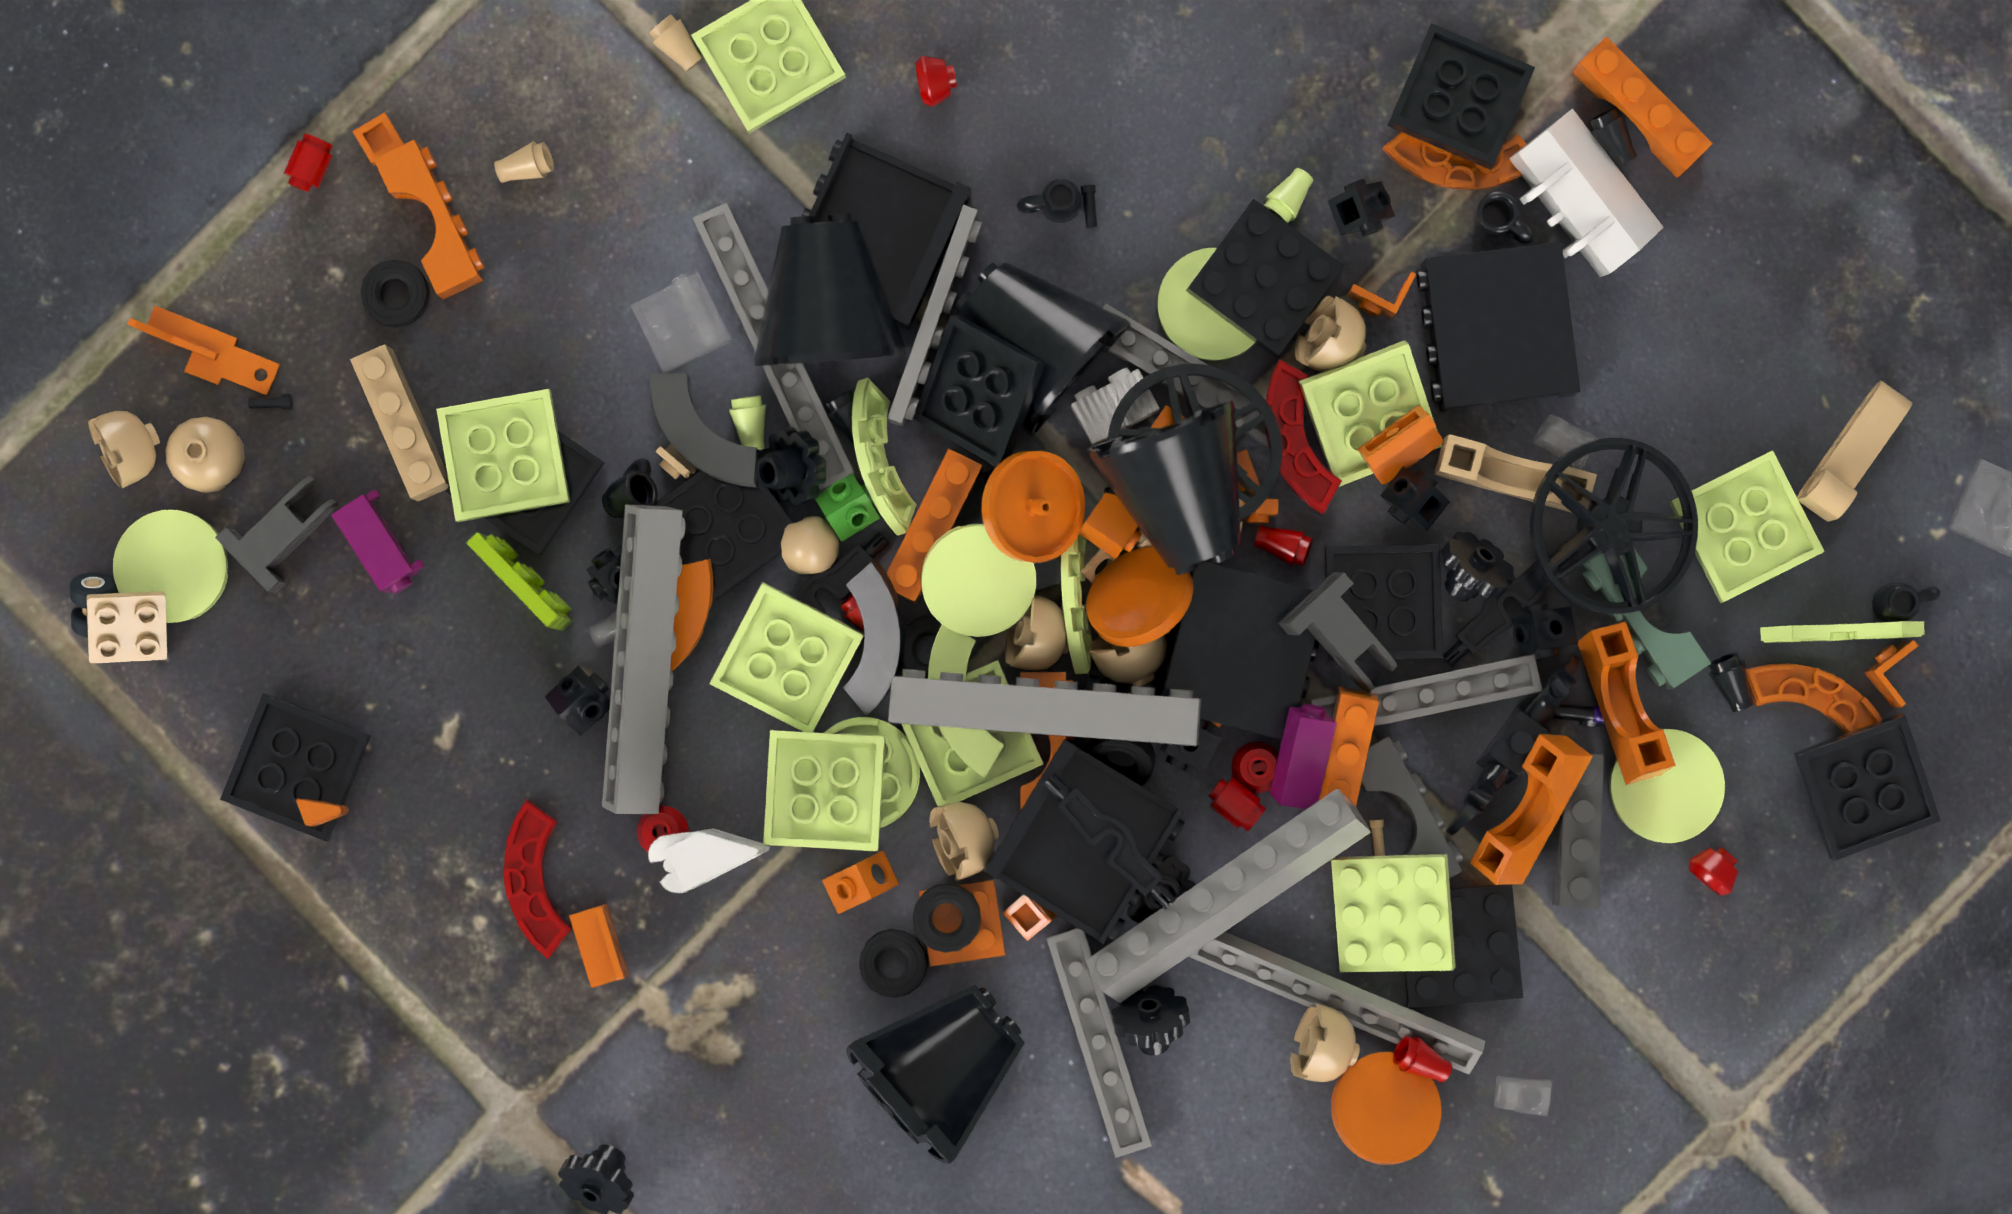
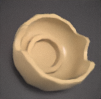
M820 516L804 517L803 520L791 523L785 528L781 541L782 557L788 568L798 574L824 572L832 566L839 555V537L825 518Z

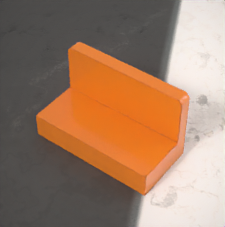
M1418 405L1360 446L1357 451L1377 480L1382 485H1385L1396 476L1403 466L1408 469L1443 443V439L1436 430V424L1430 415Z
M600 905L569 915L591 988L628 977V969L608 905Z

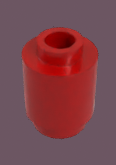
M304 133L302 140H297L283 173L290 177L288 184L308 193L311 187L319 189L332 159L330 151L333 145Z
M1233 777L1228 782L1221 778L1208 794V797L1213 800L1209 806L1237 829L1241 826L1247 832L1254 826L1266 809V807L1259 803L1261 799Z

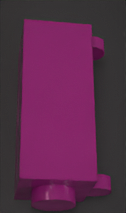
M373 490L366 495L362 494L331 514L379 591L384 593L392 591L393 594H397L413 584L411 577L418 574V571L424 568L425 565L421 559L414 563L411 562L374 504V501L380 498V494L377 490Z
M1304 704L1299 706V708H1289L1270 790V795L1280 805L1308 809L1319 801L1337 724L1323 707Z

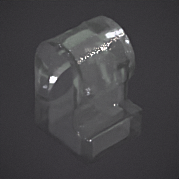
M1548 414L1533 442L1547 453L1559 459L1571 449L1599 438L1588 431L1584 432L1555 415ZM1590 454L1576 460L1570 467L1576 469L1583 468Z
M1498 1075L1493 1106L1520 1113L1548 1116L1553 1080Z

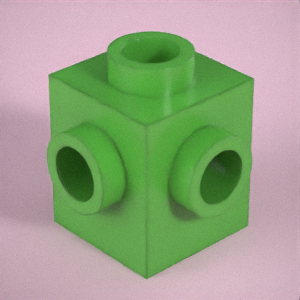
M853 473L834 482L815 498L841 542L880 519L873 507L874 502L865 483L860 486Z

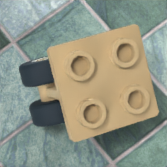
M98 572L84 573L72 579L69 586L70 599L81 608H74L72 610L71 628L76 634L88 638L90 663L165 660L167 658L165 592L117 593L114 579L107 574Z

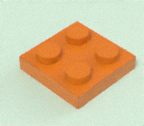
M994 880L958 885L973 894L980 906L981 923L978 934L969 945L959 951L944 953L927 946L930 967L1005 956ZM927 890L919 891V896L921 897ZM943 903L933 911L932 921L935 928L940 932L950 933L957 930L961 925L962 914L954 904Z

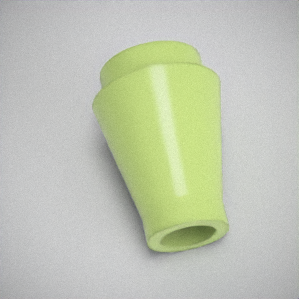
M1295 168L1289 177L1264 198V207L1287 224L1289 221H1294L1309 187L1314 182L1313 178L1306 171Z
M761 395L732 399V409H729L741 445L757 447L758 450L765 449L766 404H762Z

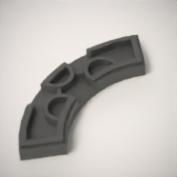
M650 373L651 398L656 417L666 437L679 454L690 464L717 480L739 486L757 487L756 466L759 460V450L757 447L742 446L729 442L713 433L701 421L692 401L690 377L688 374Z

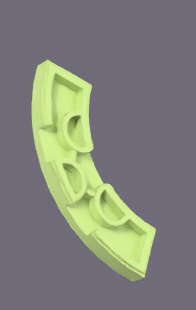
M867 377L857 382L852 405L854 448L866 488L879 513L898 536L907 533L917 504L903 486L895 466H889L884 444L888 442L887 415L890 400Z
M1080 534L1070 548L1061 554V587L1066 635L1075 674H1086L1090 671L1092 656L1089 650H1092L1090 644L1093 640L1086 613V604H1081L1082 588L1080 581H1085V576L1081 571L1085 567L1087 539Z
M1924 621L1760 627L1761 641H1764V643L1922 637V635H1925Z
M941 625L931 650L928 679L940 680V672L961 673L963 674V681H966L968 661L976 640ZM939 726L944 738L960 759L986 778L1004 744L995 739L987 730Z

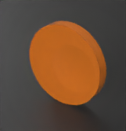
M1022 451L1007 457L993 470L983 492L982 518L989 538L1003 554L1023 562L1041 563L1050 561L1068 550L1080 533L1085 516L1084 490L1075 470L1064 459L1045 451Z
M1143 547L1132 550L1130 553L1127 552L1108 564L1094 580L1086 600V613L1089 622L1100 637L1110 644L1121 647H1134L1150 643L1169 632L1186 613L1193 596L1192 575L1190 572L1176 575L1174 568H1169L1154 547Z
M1394 1052L1372 1053L1358 1059L1353 1066L1349 1065L1336 1081L1331 1098L1332 1120L1342 1142L1360 1158L1380 1165L1399 1164L1413 1159L1424 1152L1432 1143L1439 1130L1442 1115L1440 1095L1433 1079L1401 1072L1399 1066L1393 1062Z

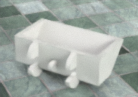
M1573 108L1509 158L1531 187L1529 191L1519 198L1524 205L1538 196L1552 214V217L1547 220L1550 227L1559 223L1572 240V243L1562 250L1563 257H1571L1580 251L1599 277L1611 274L1639 252L1664 228Z
M712 828L659 837L649 849V861L652 863L665 860L663 867L669 874L660 883L671 892L682 893L699 887L769 851L770 845H763L761 842Z

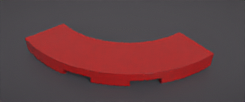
M1279 359L1272 373L1265 399L1276 418L1281 434L1282 462L1279 473L1301 500L1323 515L1342 480L1334 476L1321 464L1310 448L1303 427L1305 399L1299 381L1310 376ZM1265 426V433H1266L1267 443H1268V447H1269V450H1270L1269 435H1268V432H1267V428H1266V426Z
M526 799L515 817L507 838L503 868L504 886L507 899L519 928L536 950L549 959L572 930V927L561 918L548 897L543 877L545 848L558 821L532 801Z

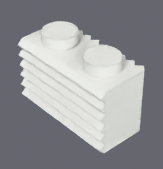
M1128 367L1109 376L1110 384L1097 390L1092 385L1074 395L1077 401L1071 404V409L1091 446L1107 440L1111 419L1124 395L1137 382L1143 379L1139 369L1130 373ZM1149 389L1132 404L1123 420L1121 429H1127L1159 412L1160 408Z

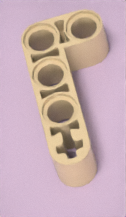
M1880 380L1865 397L1798 493L1797 498L1799 502L1827 522L1840 518L1857 495V491L1854 488L1906 416L1913 402Z

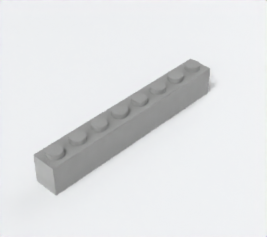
M625 504L602 807L615 814H659V803L664 798V785L661 781L662 766L667 761V747L664 744L665 728L670 723V710L667 702L668 691L671 690L673 685V672L670 664L671 653L676 648V634L673 631L674 615L679 610V596L676 593L677 577L682 572V558L679 555L680 539L685 534V520L682 517L683 510L667 506Z
M902 669V677L892 676L888 719L890 723L1198 745L1201 699L1193 698V691L1170 689V697L1154 696L1155 688L1132 686L1131 694L1116 693V685L1093 683V691L1077 690L1078 682L1055 681L1054 688L1039 687L1040 679L1017 678L1016 685L1001 684V676L978 675V682L963 681V674L940 672V680L925 679V671Z
M1337 788L1186 891L1173 904L1170 902V906L1166 910L1163 907L1088 958L1086 963L1101 991L1121 1003L1371 833L1354 803Z

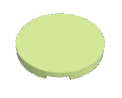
M1217 248L1196 250L1178 260L1165 275L1160 286L1157 301L1160 325L1170 342L1192 356L1208 361L1235 358L1255 344L1253 340L1186 291Z
M161 510L141 517L124 532L115 550L113 575L119 593L165 592L166 623H179L201 616L218 601L228 580L226 550L215 538L219 533L204 519L185 511Z
M984 524L958 526L943 534L928 551L922 566V592L930 612L948 629L966 636H990L1010 628L1027 612L1036 590V571L1034 563L1018 561L1003 554L989 538Z
M869 717L847 719L830 727L824 733L885 737L880 828L899 819L913 803L920 783V765L908 738L898 728L888 722Z
M1663 729L1676 766L1661 776L1625 785L1616 759L1609 776V795L1618 818L1634 833L1654 842L1676 843L1697 836L1714 821L1723 803L1725 780L1718 758L1706 743L1684 731Z

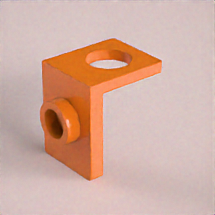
M1411 271L1407 276L1393 304L1355 284L1350 288L1347 296L1359 302V309L1374 317H1379L1381 313L1392 319L1397 313L1416 273Z
M1914 640L1903 641L1897 647L1894 644L1888 645L1874 656L1877 662L1864 672L1892 708L1903 707L1906 702L1883 673L1918 647Z
M880 851L822 880L838 914L899 885L884 851ZM873 864L878 865L883 870L885 876L883 884L878 883L873 878L871 872Z

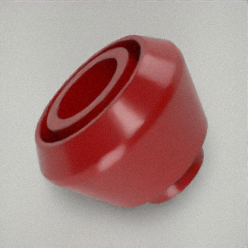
M921 56L915 62L920 95L923 104L934 107L951 96V88L957 87L953 65L946 66L944 59Z
M1259 741L1243 745L1237 750L1232 759L1231 771L1233 778L1253 793H1263L1271 790L1279 756L1278 751L1273 746ZM1256 760H1261L1260 763H1254ZM1263 771V774L1257 775L1256 772Z
M665 805L659 806V814H643L637 826L638 841L648 853L653 842L659 837L689 832L688 823L683 814L677 809Z
M1719 847L1717 851L1708 848L1689 859V871L1720 896L1728 895L1732 892L1739 873L1734 867L1738 862L1737 859L1722 847Z

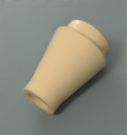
M672 14L649 32V35L654 39L652 44L678 63L686 72L703 58L696 49L681 19L677 21Z
M533 141L494 163L496 174L501 183L513 180L545 178L548 172L554 170L551 153L544 142L536 144Z

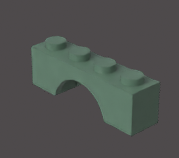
M1634 548L1642 578L1647 570V566ZM1604 553L1597 554L1583 564L1586 569L1583 576L1594 592L1600 590L1607 602L1624 601L1618 584L1615 585ZM1622 554L1620 558L1635 599L1637 598L1634 581L1631 579L1626 555ZM1640 610L1624 614H1608L1616 624L1626 621L1637 655L1642 653L1650 665L1646 668L1647 673L1658 687L1663 685L1666 690L1674 689L1711 664L1691 632L1671 634L1660 631L1646 621Z

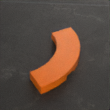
M1403 132L1383 146L1382 150L1404 170L1426 182L1458 190H1479L1501 186L1521 178L1520 171L1515 168L1509 158L1523 148L1526 143L1519 134L1504 142L1492 170Z
M711 559L682 565V572L677 577L676 593L679 596V610L674 615L673 631L676 634V648L671 653L670 668L672 672L689 657L704 632L703 629L713 600L714 587Z
M1789 663L1769 664L1746 669L1750 694L1755 706L1772 702L1803 704L1830 718L1844 734L1883 720L1865 696L1863 697L1856 689L1847 684L1845 680L1821 669Z

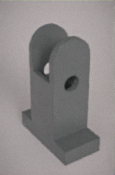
M308 476L300 481L243 537L235 529L225 527L215 537L267 592L276 594L287 584L274 569L319 527L338 506V502L335 499H330L320 506L306 521L293 509L315 485L316 480L312 476Z
M1333 572L1278 624L1288 635H1300L1307 628L1352 681L1363 691L1370 693L1374 686L1354 661L1365 650H1368L1382 666L1390 671H1393L1397 664L1389 652L1340 597L1354 583L1344 572Z

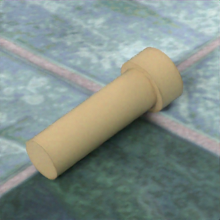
M1384 819L1369 820V828L1372 829L1374 856H1386L1383 827H1385Z

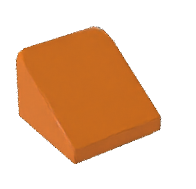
M296 799L305 826L308 827L318 826L349 812L348 807L345 805L310 799Z
M1024 894L1002 912L1026 941L1031 939L1057 916Z

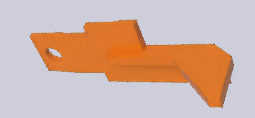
M154 306L147 324L129 318L127 325L192 351L184 372L219 385L222 378L268 396L280 364L235 347L238 338L158 306ZM259 369H264L267 372V378L264 381L256 379L255 374Z

